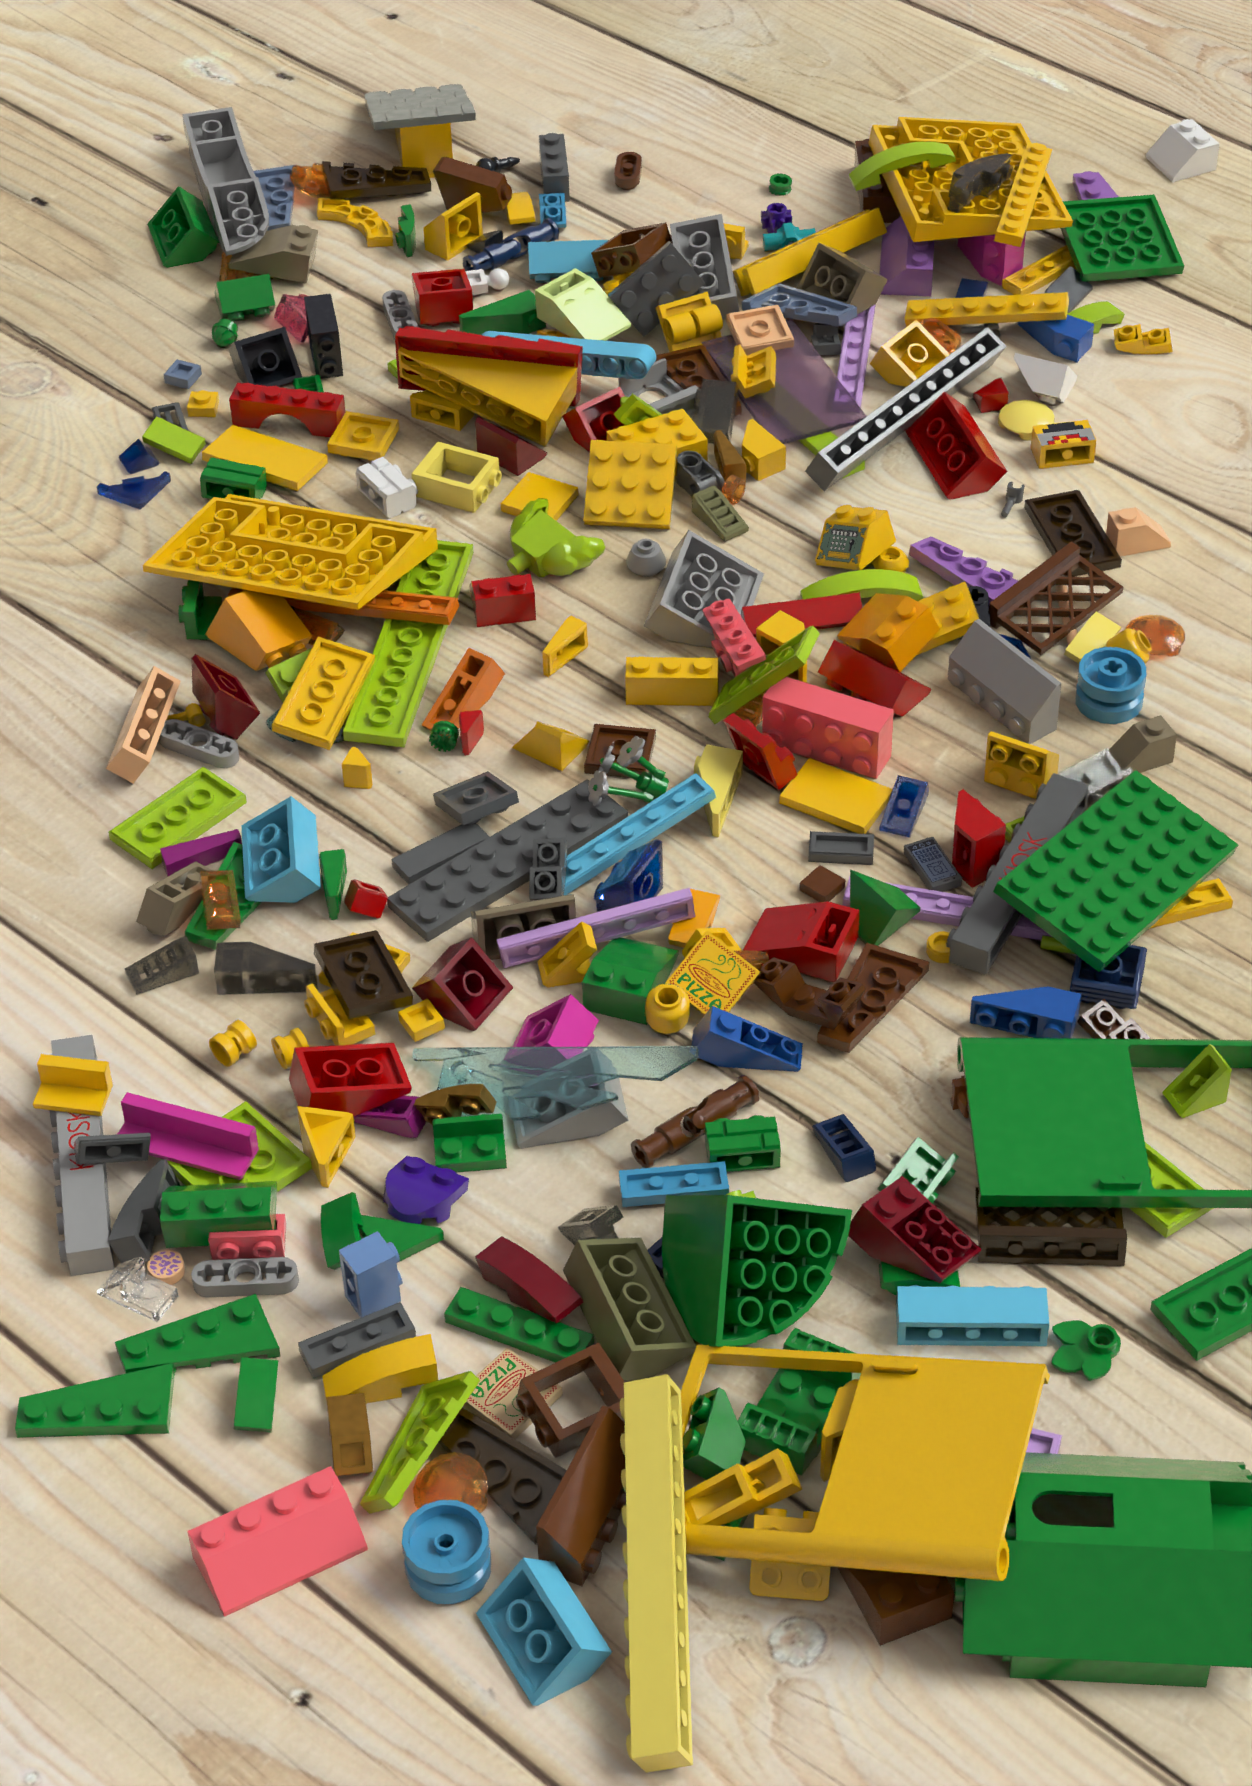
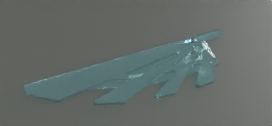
M696 1046L414 1048L412 1057L414 1061H443L437 1090L456 1085L484 1084L497 1101L496 1106L511 1120L517 1121L540 1118L541 1115L537 1110L516 1099L543 1096L580 1110L589 1109L616 1101L619 1097L613 1092L588 1087L616 1078L663 1081L697 1061L699 1049ZM462 1112L461 1117H464V1116H476V1115H468V1114H465V1113Z

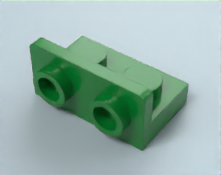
M502 1114L447 1117L432 1121L435 1165L437 1167L451 1169L456 1173L507 1168Z

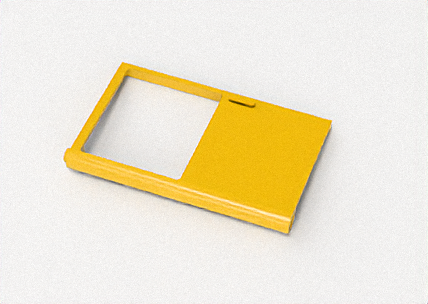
M696 1345L681 1389L682 1438L691 1415V1407L697 1398L708 1364L861 1373L814 1530L810 1533L685 1523L686 1554L1004 1581L1009 1568V1547L1005 1538V1532L1043 1384H1048L1050 1378L1046 1364Z

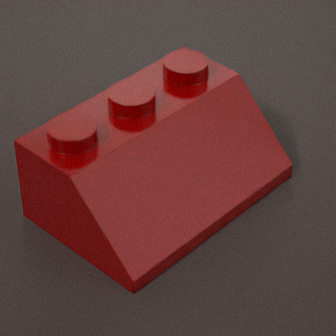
M836 640L833 641L817 672L827 677L825 681L827 685L839 691L845 687L851 690L849 696L864 701L869 700L877 705L893 709L895 714L902 717L927 697L932 690L873 657Z

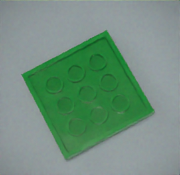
M1155 194L1063 201L1073 223L1072 227L1060 229L1076 270L1080 273L1081 281L1088 282L1183 273L1184 263Z

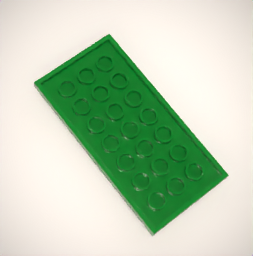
M1135 770L997 882L993 892L1100 972L1188 895L1199 883L1231 857L1236 851L1238 844L1225 833L1205 821L1199 814L1179 802L1173 795L1168 794L1148 777Z

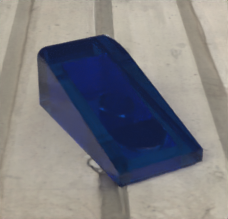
M898 775L879 830L910 838L929 794L928 782Z

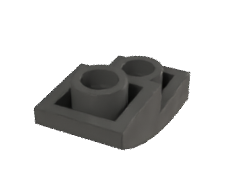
M565 838L533 839V867H530L529 899L531 901L564 895L567 866V840Z

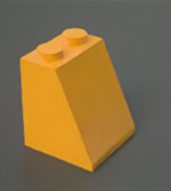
M249 590L225 598L206 632L209 639L255 671L266 667L271 668L283 660L306 651V645L312 637L283 596Z

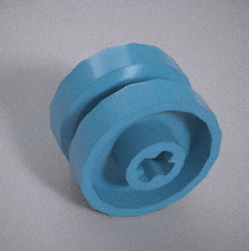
M1119 647L1098 648L1085 654L1079 662L1078 683L1076 686L1075 704L1079 711L1091 720L1107 724L1127 722L1136 717L1143 707L1147 675L1145 663L1132 651Z
M438 1500L423 1505L406 1522L402 1535L405 1573L410 1587L421 1598L436 1604H456L471 1599L484 1588L491 1574L489 1529L484 1517L473 1506L458 1500Z

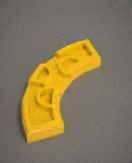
M318 198V220L337 221L356 228L366 238L368 247L393 246L391 227L386 220H382L378 216V212L365 205L360 207L351 205L349 200Z

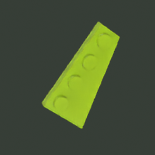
M471 1371L421 1386L359 1504L369 1514L387 1509L390 1510L402 1500L404 1492L480 1382L478 1377Z

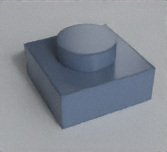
M177 359L163 374L166 384L189 389L202 375L201 365Z

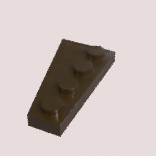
M322 161V172L330 199L370 198L372 196H395L397 194L431 192V180L427 168L393 166L392 170H385L380 165L371 164L369 168H354V163H344L343 167L331 166V162Z
M462 1407L440 1439L439 1444L536 1545V1526L567 1470Z

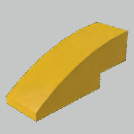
M431 1334L379 1347L339 1365L322 1376L325 1397L364 1393L367 1404L401 1398V1388L437 1381V1363Z
M777 1448L745 1466L738 1463L685 1491V1523L720 1526L757 1512L803 1490L789 1456Z

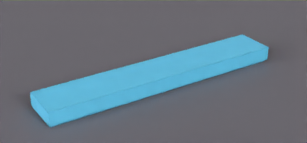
M695 773L567 856L564 895L569 894L716 798L715 791Z

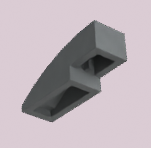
M166 1159L160 1160L145 1175L125 1202L113 1225L108 1242L123 1267L150 1261L155 1236L163 1234L160 1224L162 1192L169 1186H180Z

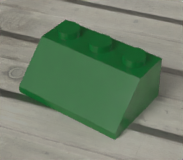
M179 186L147 224L162 264L166 268L204 261L209 254L214 252L219 243L203 201Z
M277 1181L169 1186L162 1192L160 1224L166 1248L209 1246L208 1238L210 1232L275 1230Z

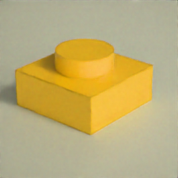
M205 390L191 391L187 405L188 417H216L219 404L218 392H208Z
M429 999L398 1011L399 1022L414 1042L445 1029L444 1019Z

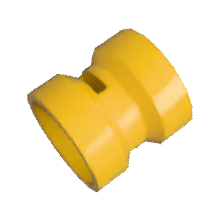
M236 1020L228 1025L225 1033H217L210 1038L209 1047L221 1064L230 1067L239 1060V1055L242 1053L247 1054L257 1047V1040L251 1029L244 1022Z

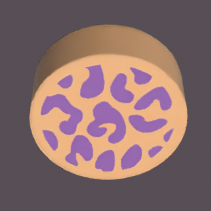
M160 1250L154 1253L147 1263L151 1281L160 1286L173 1285L179 1282L185 1274L183 1257L174 1250Z

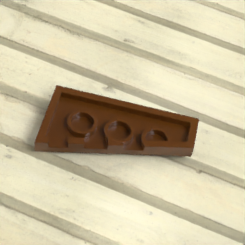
M704 344L656 355V361L663 358L667 360V375L681 388L687 389L696 385L701 390L702 409L715 421L742 415L740 402Z

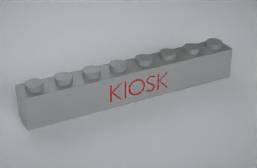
M93 1035L51 1040L52 1055L97 1060ZM49 1110L52 1127H57V1132L51 1133L53 1152L59 1153V1158L53 1159L55 1179H61V1185L55 1186L57 1207L63 1208V1213L56 1214L59 1235L64 1234L65 1240L58 1241L61 1263L68 1262L71 1276L114 1270L113 1249L108 1242L111 1234L106 1163L76 1164L74 1142L78 1137L103 1135L102 1116Z

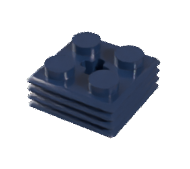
M1130 945L1100 972L1079 956H1076L1070 991L1080 993L1081 1001L1084 1003H1099L1105 999L1110 1005L1118 1009H1136L1145 968L1147 948Z

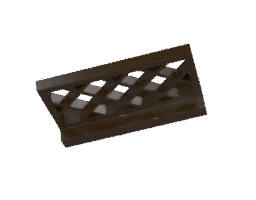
M976 1187L975 1203L978 1246L982 1249L978 1254V1262L1125 1265L1127 1231L1124 1229L1121 1207H1111L1105 1212L1097 1207H1073L1069 1211L1062 1207H1035L1032 1210L1027 1207H998L996 1209L992 1207H979V1189ZM1013 1210L1022 1217L1014 1222L1004 1215ZM1049 1211L1058 1218L1050 1223L1041 1215ZM1086 1212L1094 1219L1089 1223H1085L1077 1216ZM995 1221V1222H997L998 1224H1000L1001 1226L990 1225V1224ZM1030 1222H1032V1223L1035 1224L1036 1226H1026V1225L1029 1224ZM1066 1223H1068V1224H1070V1225L1073 1226V1227H1062V1226L1065 1225ZM1104 1224V1225L1108 1226L1109 1228H1098V1227H1100L1101 1225Z

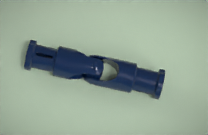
M546 218L542 224L536 227L529 226L502 240L501 244H491L482 248L478 254L465 256L462 263L465 271L496 269L510 259H516L527 254L528 242L557 240L559 238L558 227L551 218Z

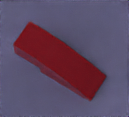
M503 1236L475 1256L484 1280L505 1289L511 1302L552 1322H560L583 1303L582 1297L554 1270L532 1253Z

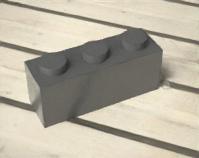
M548 133L546 135H539L543 194L564 193L565 202H570L569 172L564 134Z

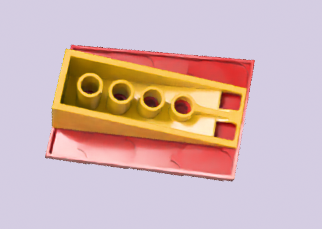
M414 326L399 328L395 334L398 389L428 390L546 447L568 407H576L580 400L583 346L540 338L536 342L503 335L488 337L447 329L446 332Z

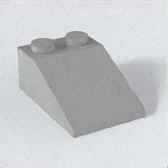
M597 1047L508 1093L517 1144L521 1149L599 1136L629 1121L617 1068Z

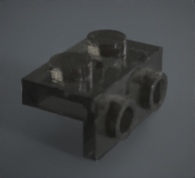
M1108 748L1059 772L1058 775L1089 784L1087 807H1091L1104 794L1108 793L1134 771L1131 767L1122 771Z

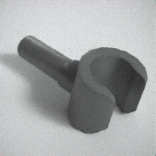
M984 323V325L961 327L962 334L980 333L988 327L998 338L1000 337L998 323Z
M1013 482L1008 483L1007 501L1001 512L1003 517L1008 516L1015 503L1023 501L1024 484H1022L1021 488H1013Z

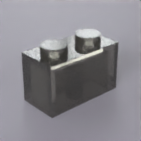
M703 379L702 388L696 390L695 406L699 407L698 414H693L692 420L706 436L708 443L714 444V433L716 430H721L731 443L738 399L736 382Z

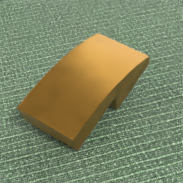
M465 1084L427 1093L417 1098L414 1106L423 1115L425 1121L432 1124L434 1119L461 1117L462 1112L468 1115H478L479 1113L493 1114L497 1101L484 1084Z

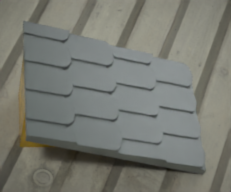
M461 84L443 85L439 89L436 87L416 88L415 91L411 89H398L390 93L377 91L366 93L364 96L365 105L374 130L395 129L401 167L427 168L430 178H435L433 170L442 157L453 159L451 123L476 120V113L472 102H470Z

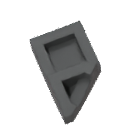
M822 323L813 324L811 346L814 356L840 355L841 343L838 337V327Z

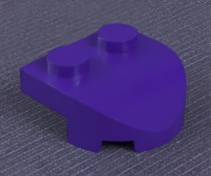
M406 1156L386 1176L383 1203L388 1205V1213L400 1221L420 1224L422 1218L436 1217V1222L441 1223L450 1218L451 1205L468 1191L469 1178L461 1176L451 1169L440 1168L426 1163L421 1158Z

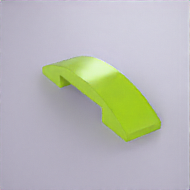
M938 142L906 143L886 149L868 158L849 174V179L854 189L858 191L881 184L879 174L927 161L932 169L955 162L956 158L947 144Z
M884 569L856 570L836 574L805 587L800 593L801 599L860 592L861 598L873 597L876 593L904 595L916 601L923 599L917 577L899 571Z

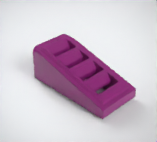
M402 1096L375 1107L372 1112L366 1111L353 1117L354 1123L408 1138H417L427 1121H425L423 1115L414 1106L415 1100L419 1098L417 1096Z

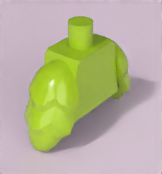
M538 498L535 501H530L523 508L520 515L516 516L512 522L510 540L514 557L507 561V566L514 575H519L527 568L538 577H545L549 574L556 576L571 575L576 570L591 566L593 561L604 553L605 544L602 539L595 537L588 538L583 535L576 537V535L547 515L548 500Z

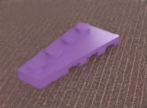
M931 536L910 545L909 555L923 566L940 575L944 580L949 581L953 585L965 581L968 587L979 586L984 588L989 595L988 608L991 601L1018 582V580L1012 578V572L1003 568L1000 572L986 567L987 561L978 557L966 558L962 556L963 550Z

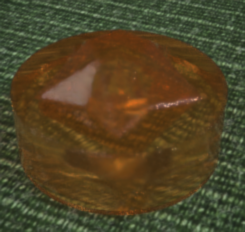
M731 475L723 484L721 492L731 505L737 504L742 499L746 489L745 480L739 476Z

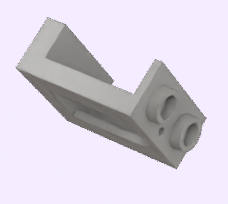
M665 358L654 362L646 376L642 379L618 378L619 386L625 397H630L632 393L639 397L641 393L646 391H659L664 394L665 398L649 404L661 414L684 409L691 418L702 413L701 390L696 385L683 389L667 375V360Z

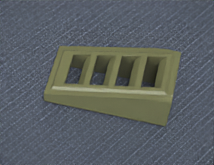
M711 486L693 494L692 512L722 540L728 541L749 531L748 525L716 486ZM730 523L733 524V525H730V526L724 528V526H726V525H728V524H730Z

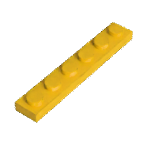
M1068 292L908 300L904 320L906 327L915 320L922 326L1066 320L1069 296Z

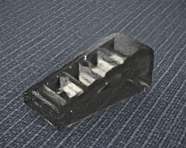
M184 936L126 967L125 974L135 994L138 995L199 974L195 952L187 937ZM145 973L147 978L142 980L140 974Z

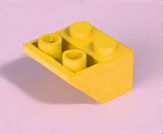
M990 731L987 738L984 782L1036 799L1040 786L1043 783L1047 784L1053 773L1058 774L1059 754Z

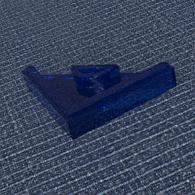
M164 471L155 478L144 479V476L123 479L122 484L111 486L99 483L97 493L98 495L141 510L171 481L170 473Z

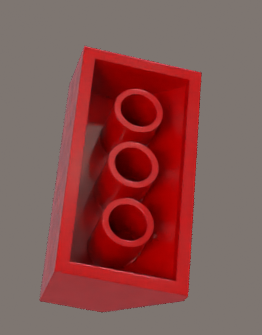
M943 392L905 431L941 490L950 500L988 492L1008 472L967 408L946 392Z

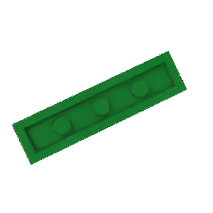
M460 1287L444 1313L445 1323L555 1363L594 1345V1334L560 1322H552L536 1313Z

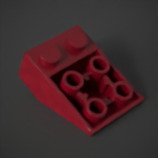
M903 1176L861 1205L851 1220L848 1234L870 1257L938 1283L943 1282L982 1251L967 1234L962 1232L940 1209L934 1206Z

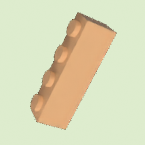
M153 666L136 691L107 764V770L134 784L151 761L180 685V680Z

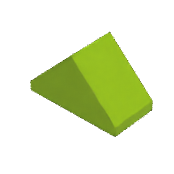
M1209 1044L1162 1093L1180 1117H1188L1226 1102L1232 1069L1216 1048Z

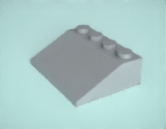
M688 530L671 554L644 627L672 642L713 649L711 641L715 640V637L702 609L710 606L715 601L730 599L742 617V607L754 604L764 573Z

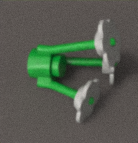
M635 736L630 742L625 743L620 750L617 763L613 762L615 756L611 754L613 746H609L604 758L600 759L599 769L595 771L594 778H591L589 782V802L593 803L594 806H599L601 800L607 794L640 799L650 803L666 792L669 783L668 778L664 777L666 772L656 768L641 756L643 753L642 748L645 744L643 738ZM637 761L649 772L643 771L639 775L625 767ZM611 768L636 780V788L640 792L609 787L606 773Z

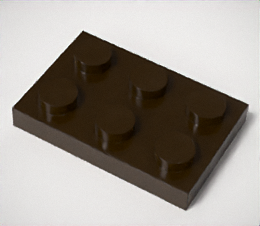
M377 930L314 944V955L348 1019L413 1005V994Z

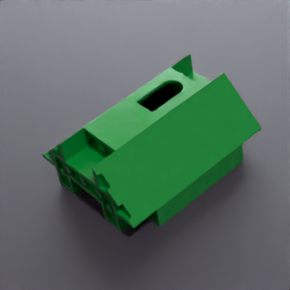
M1026 1452L1005 1532V1538L1009 1547V1568L1004 1581L955 1578V1602H962L963 1654L1002 1656V1661L1009 1662V1678L1206 1688L1210 1666L1252 1668V1473L1250 1470L1245 1469L1246 1465L1244 1462ZM1045 1494L1112 1497L1114 1528L1046 1524L1034 1515L1032 1504L1038 1497Z

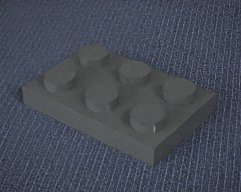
M668 241L610 292L608 296L644 337L660 323L656 311L657 306L690 297L705 282L672 243Z

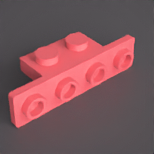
M730 599L715 601L710 606L702 609L715 637V640L711 641L713 650L717 658L720 657L726 672L731 671L734 677L745 671L746 668L766 660L764 651Z

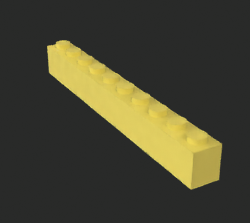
M668 1374L624 1382V1398L620 1399V1411L625 1421V1433H622L620 1437L621 1448L625 1455V1469L621 1471V1481L626 1492V1505L622 1507V1519L627 1528V1542L623 1543L622 1551L628 1571V1579H625L623 1582L624 1596L628 1603V1617L624 1619V1631L629 1641V1655L625 1657V1671L630 1680V1694L626 1696L625 1706L631 1723V1734H628L626 1737V1748L630 1759L646 1773L693 1765L681 1390Z

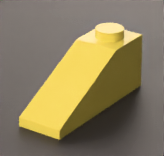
M706 744L702 756L696 757L694 774L697 773L715 791L716 798L704 805V810L712 836L719 837L743 774V751Z

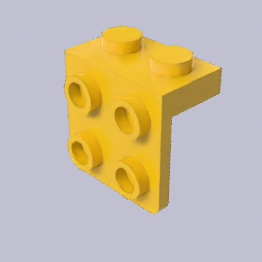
M764 1508L763 1515L755 1514L754 1529L810 1533L814 1530L819 1512L803 1511V1518L787 1517L786 1509ZM751 1560L749 1590L756 1596L824 1601L829 1595L831 1566Z

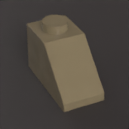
M1161 715L1135 723L1103 755V762L1118 780L1129 776L1135 770L1141 773L1173 763L1177 734Z

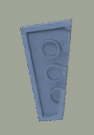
M296 165L254 171L255 176L259 178L268 208L269 226L267 231L290 226L297 176Z

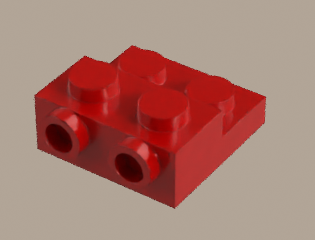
M734 713L723 720L735 750L743 751V764L772 786L780 790L798 775L793 764L795 758L791 751L785 746L779 747L768 733H760L750 720H742Z

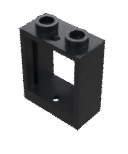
M331 294L304 297L308 339L315 375H320L321 379L343 376L339 329Z

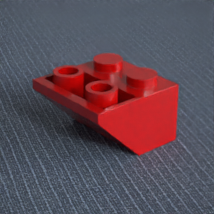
M962 789L958 792L952 864L962 877V880L974 888L986 881L991 865H997L999 862L1000 852L1005 844L1006 824L1000 817L995 816L985 808L978 799L973 798Z

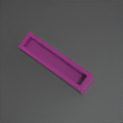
M235 829L160 848L162 863L167 877L195 861L206 866L225 859L233 842L242 844L239 830Z

